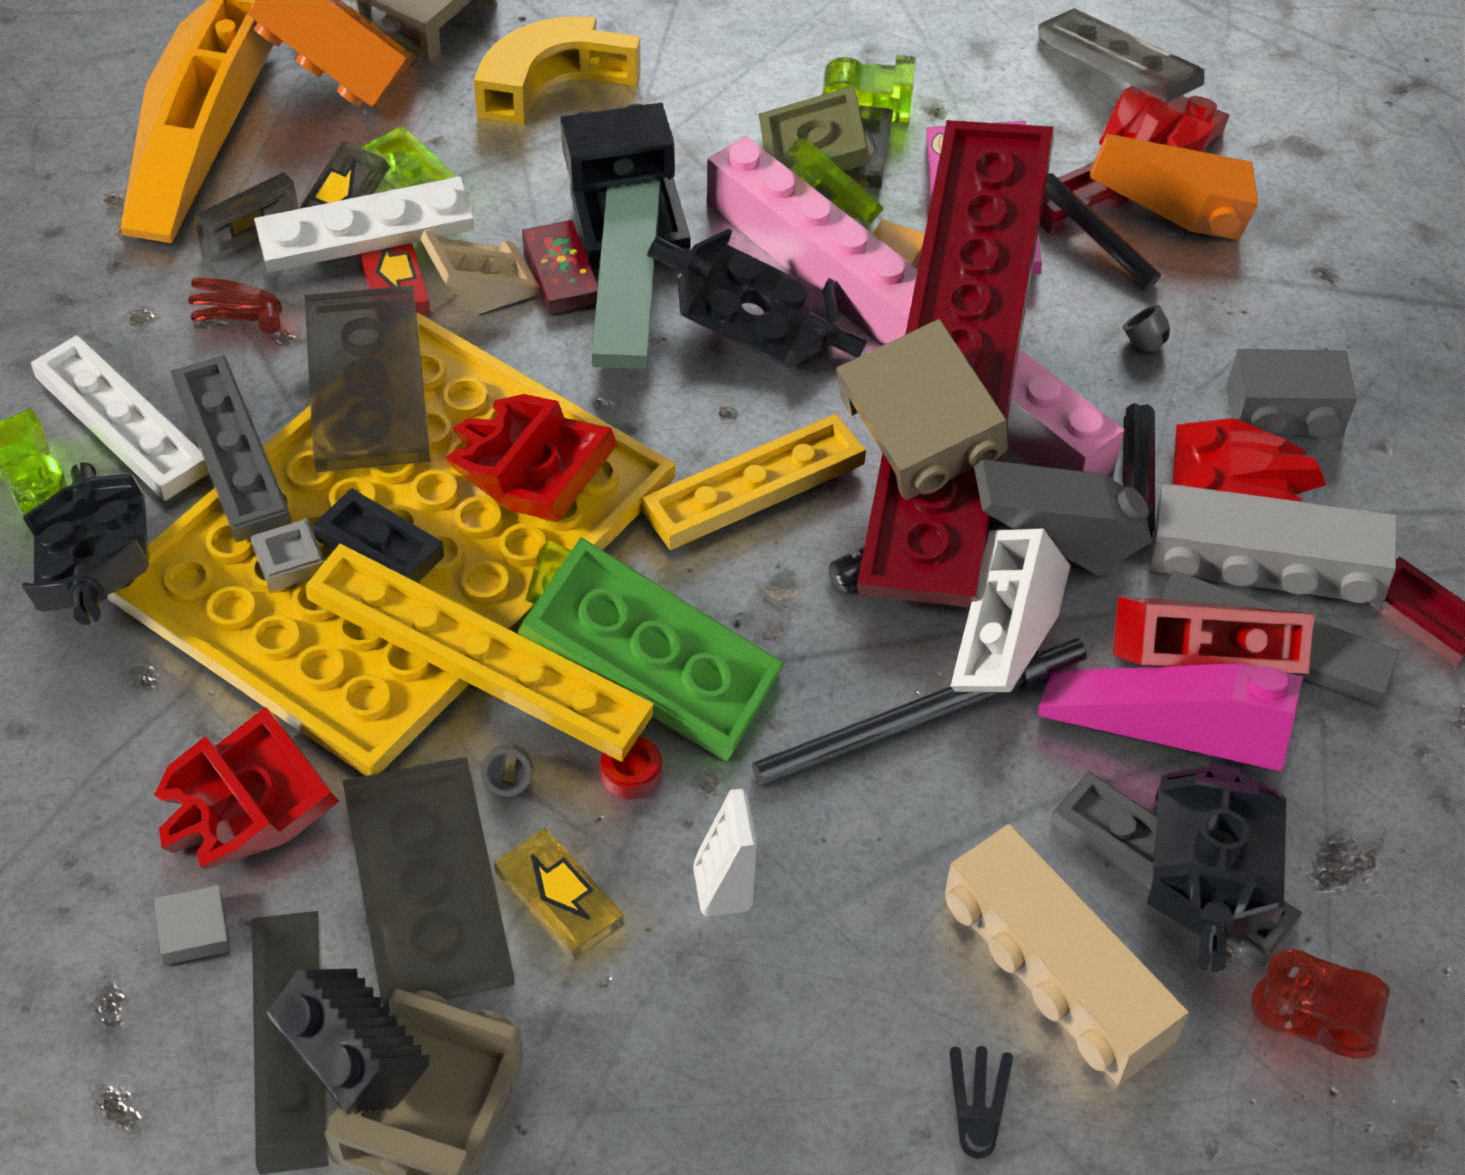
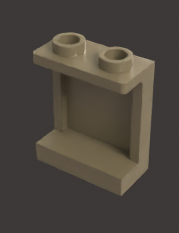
M350 0L351 8L416 57L430 62L441 53L439 29L472 0ZM479 0V1H481V2H483V3H485V4L491 6V5H492L493 3H495L497 0Z
M940 319L836 368L843 403L851 416L857 413L861 416L897 476L898 490L905 500L919 494L933 493L942 488L948 480L973 469L974 465L982 459L996 461L1000 455L1008 450L1006 419Z
M394 989L388 1001L391 1016H397V1026L405 1025V1035H413V1045H421L422 1055H430V1065L400 1104L391 1111L388 1108L384 1111L378 1109L374 1113L369 1110L365 1114L361 1111L358 1114L352 1112L347 1116L343 1110L336 1108L324 1133L332 1162L370 1175H474L523 1061L521 1031L507 1018L492 1011L482 1010L475 1014L453 1007L443 997L429 991L419 990L412 994L400 989Z

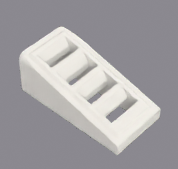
M743 789L729 791L694 861L693 870L700 911L704 916L710 917L748 912L750 907H753L757 842L747 793H744Z

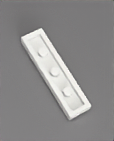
M461 176L254 218L267 273L419 242L424 230H432L436 237L474 230L473 215Z
M78 335L31 362L35 378L164 501L209 474L200 449Z

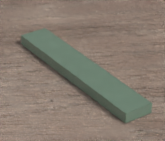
M656 179L650 183L644 180L640 185L633 182L630 186L623 183L620 187L613 185L611 188H607L592 347V367L647 369L655 259L647 257V253L657 236L661 181Z

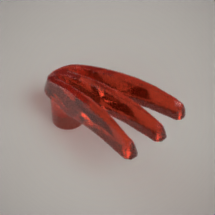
M193 278L191 280L193 288L219 292L192 294L189 296L188 303L191 305L215 306L193 311L191 313L193 321H258L260 330L265 333H275L280 329V314L283 308L281 302L274 294L229 280L216 278Z

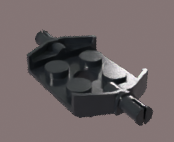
M726 229L693 245L691 250L688 248L684 250L661 239L659 236H656L653 240L647 257H651L675 269L673 278L678 279L681 316L787 368L795 366L821 350L827 352L830 345L856 358L861 356L869 339L840 326L841 323L836 321L838 310L833 279L828 278L823 290H820L728 245L733 232L730 229ZM751 303L757 305L764 311V314L753 315L747 312L742 307V304Z
M81 462L80 470L76 464L71 469V485L64 487L23 516V520L34 536V583L25 582L22 584V588L36 610L47 612L71 608L73 609V617L78 623L90 625V616L94 622L100 619L101 610L99 602L108 599L109 594L129 587L136 577L146 572L149 567L145 495L134 475L127 473L96 476V469L93 465Z
M1210 755L1208 767L1171 772L1160 778L1155 796V802H1158L1152 884L1147 904L1191 932L1200 936L1199 956L1197 958L1198 966L1202 970L1207 971L1212 957L1211 972H1219L1225 969L1227 965V939L1277 928L1284 909L1287 799L1280 792L1241 773L1240 767H1235V761ZM1208 831H1225L1231 834L1236 842L1232 844L1218 842L1210 837Z

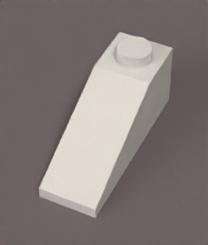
M1044 529L994 530L989 532L976 602L971 603L951 682V687L955 692H1011L1057 620L1070 564Z

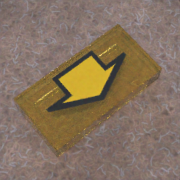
M546 827L494 861L495 874L573 962L624 926V913Z

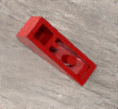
M1118 596L1113 655L1141 665L1185 666L1242 663L1256 667H1272L1285 673L1309 674L1315 614L1182 600Z

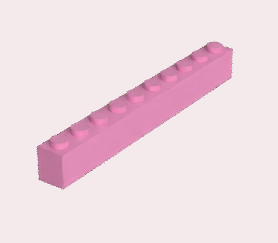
M747 136L707 158L706 204L800 280L823 290L827 279H833L837 310L882 346L905 335L918 271L916 267ZM1019 348L1007 421L1008 447L1033 466L1104 474L1108 477L1113 475L1124 429Z

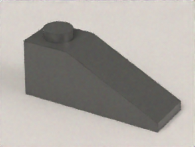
M984 459L974 465L983 512L1015 530L1044 529L1065 558L1098 576L1152 542L1146 519L1149 510L1144 498L1134 488H1126L1104 474Z

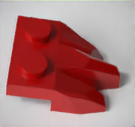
M1155 78L1140 79L1125 89L1118 99L1101 134L1099 144L1102 145L1106 134L1206 152L1208 144L1224 132L1230 114L1218 110L1217 104L1205 97L1190 96L1188 98L1172 92V86L1162 80Z
M527 394L495 400L493 408L497 415L493 420L467 418L453 428L462 443L469 448L456 449L445 457L450 466L510 511L559 522L617 446L612 428L567 419L563 415L559 401Z
M1227 418L1176 424L1173 485L1302 502L1301 498L1296 496L1297 494L1326 486V482L1315 458L1305 456L1307 451L1286 439L1261 430L1239 419Z
M264 707L217 745L207 736L198 741L167 766L154 794L160 801L182 805L159 828L161 848L174 853L202 843L196 855L200 868L203 869L233 862L287 843L339 802L332 790L267 707Z

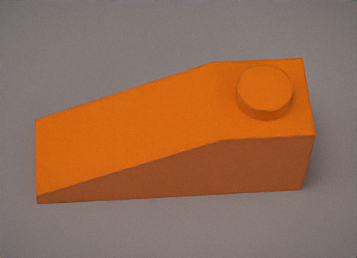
M1106 134L1090 170L1091 179L1191 232L1240 240L1259 204L1253 162Z

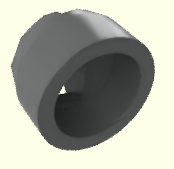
M1154 305L1140 311L1122 327L1130 342L1137 349L1144 351H1156L1162 344L1167 342L1170 336L1168 319L1159 305Z
M512 743L501 744L493 748L486 756L481 769L482 780L485 786L498 796L512 797L518 795L526 789L534 771L533 761L523 747ZM506 754L516 757L514 782L503 781Z

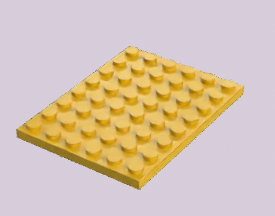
M420 313L415 314L263 445V449L289 509L292 523L308 519L314 533L313 524L353 488L443 542L445 557L419 584L519 634L518 631L521 624L580 537L604 550L642 512V497L667 487L675 479V463ZM527 394L559 401L563 415L567 419L612 428L617 446L559 522L510 511L450 466L445 457L456 449L469 448L462 443L453 428L467 418L493 420L497 415L493 408L495 400ZM215 488L148 545L149 567L146 572L136 577L129 587L108 595L110 602L253 700L267 707L272 713L372 781L470 684L307 600L305 585L309 580L270 592L253 550L251 538L235 542ZM317 541L323 558L326 561L334 550Z

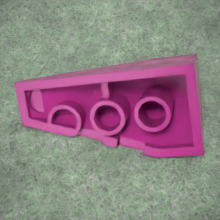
M1242 663L1056 671L1051 673L1039 705L1038 716L1282 772L1303 677L1284 673L1272 667H1256Z

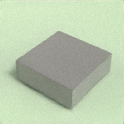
M308 519L250 536L253 550L270 592L310 580L325 562Z
M219 885L153 898L159 950L164 966L230 952L223 896Z

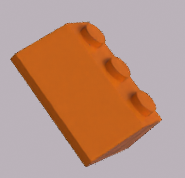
M256 0L247 15L258 22L254 30L277 47L284 41L299 53L295 60L302 67L319 78L324 72L340 83L336 91L359 108H362L365 103L371 107L378 106L416 58L414 54L342 0Z

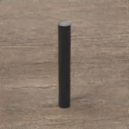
M1053 173L1048 174L1045 195L1145 289L1155 285L1160 279L1161 273Z

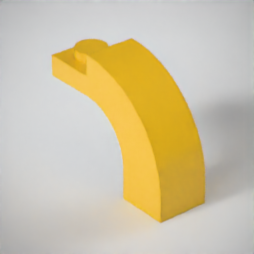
M587 16L545 19L512 31L488 50L476 72L474 90L477 119L525 125L535 98L548 87L565 81L589 80L637 87L641 75L640 36L598 31L596 17Z

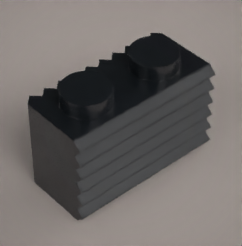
M663 102L646 105L631 104L625 108L596 112L581 111L575 115L560 116L562 151L571 186L576 193H579L582 189L589 192L593 187L597 190H600L603 186L608 189L613 185L620 187L623 183L630 186L633 182H636L640 185L644 180L650 183L654 179L661 181L664 177L671 180L675 176L674 136H672V130L668 123Z
M358 968L297 970L267 1010L270 1020L347 1116L352 1112L358 1114L363 1111L365 1114L369 1110L374 1113L378 1109L384 1111L388 1108L391 1111L400 1104L430 1065V1055H422L421 1045H413V1035H405V1025L397 1026V1016H389V1006H381V997H373V987H365V978H358Z

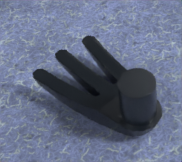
M978 1046L976 1048L973 1105L969 1106L966 1098L961 1049L959 1047H952L950 1049V1062L960 1146L964 1153L972 1158H986L993 1152L996 1145L1014 1057L1009 1052L1002 1054L992 1104L990 1108H987L985 1106L988 1050L985 1046Z

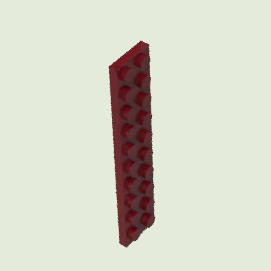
M947 120L905 335L940 319L1003 414L1007 427L1054 142L1053 126ZM882 452L857 582L859 595L971 607V603L976 602L992 516L982 511L974 468L948 480L942 488L933 493L919 494L905 500L898 490L897 476ZM1002 455L996 461L1001 462Z

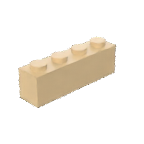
M1010 824L950 863L944 896L954 917L965 926L971 925L988 943L990 953L997 964L1008 973L1014 972L1032 991L1033 999L1039 1010L1051 1021H1059L1077 1040L1078 1049L1090 1066L1098 1071H1105L1119 1086L1177 1043L1189 1011Z

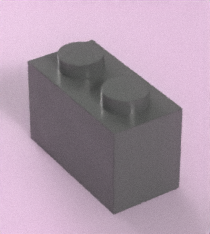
M1237 349L1227 382L1232 418L1239 419L1274 435L1344 436L1357 401L1346 351Z

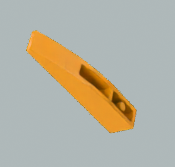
M207 0L177 27L145 85L120 226L122 235L166 243L173 242L273 47L272 43L254 30L258 22L247 15L256 0Z

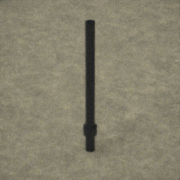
M1075 638L1041 652L1037 650L1013 688L1018 686L1022 690L1029 689L1046 682L1048 674L1086 660L1087 652L1083 642L1079 638ZM950 686L752 762V770L757 782L762 786L1002 692H955Z

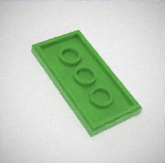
M580 537L518 631L520 635L654 703V718L725 762L733 754L785 665L784 662Z

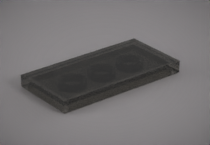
M414 285L304 295L315 471L327 472L430 462Z
M467 756L343 780L382 1006H389L388 1001L394 989H400L412 994L419 990L429 991L447 1000L515 985L514 972Z

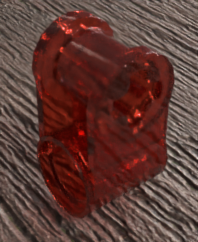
M1289 949L1279 952L1271 959L1266 969L1265 978L1258 982L1251 995V1007L1255 1017L1264 1026L1273 1031L1283 1032L1317 1044L1339 1056L1351 1059H1365L1377 1054L1390 989L1382 979L1371 973L1348 969L1314 957L1305 951ZM1293 967H1298L1299 970L1294 978L1288 976ZM1284 1004L1289 1006L1284 1015L1278 1014Z

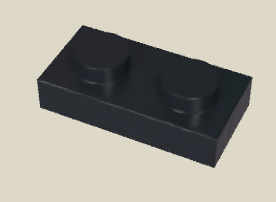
M353 488L313 524L316 540L330 549L335 550L339 544H342L417 583L445 557L441 540Z

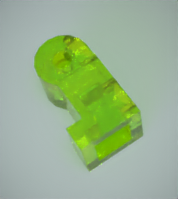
M896 55L895 66L871 63L862 64L850 57L833 59L826 65L824 71L822 95L854 86L859 100L862 119L909 124L916 57Z
M28 408L0 421V481L23 515L64 487H67L60 463L54 458L47 456L51 454L42 424L32 408Z

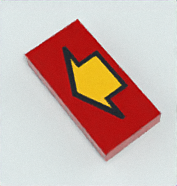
M412 243L359 254L378 324L410 318L417 313L422 315L431 314L429 298Z

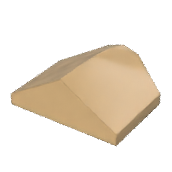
M424 230L420 238L445 284L478 314L536 296L540 289V285L516 245L512 242L502 241L500 246L450 240L436 237L432 230Z

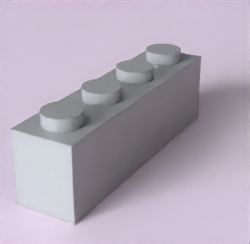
M1162 483L1155 519L1150 572L1170 575L1173 570L1196 579L1224 582L1235 586H1253L1288 591L1298 595L1310 594L1345 599L1355 603L1367 602L1382 605L1396 569L1397 515Z

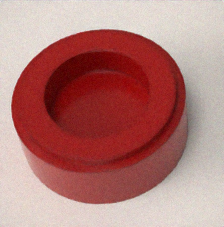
M639 736L622 762L602 752L600 758L602 783L611 794L622 799L633 800L650 795L656 790L662 779V755L659 749L650 740Z

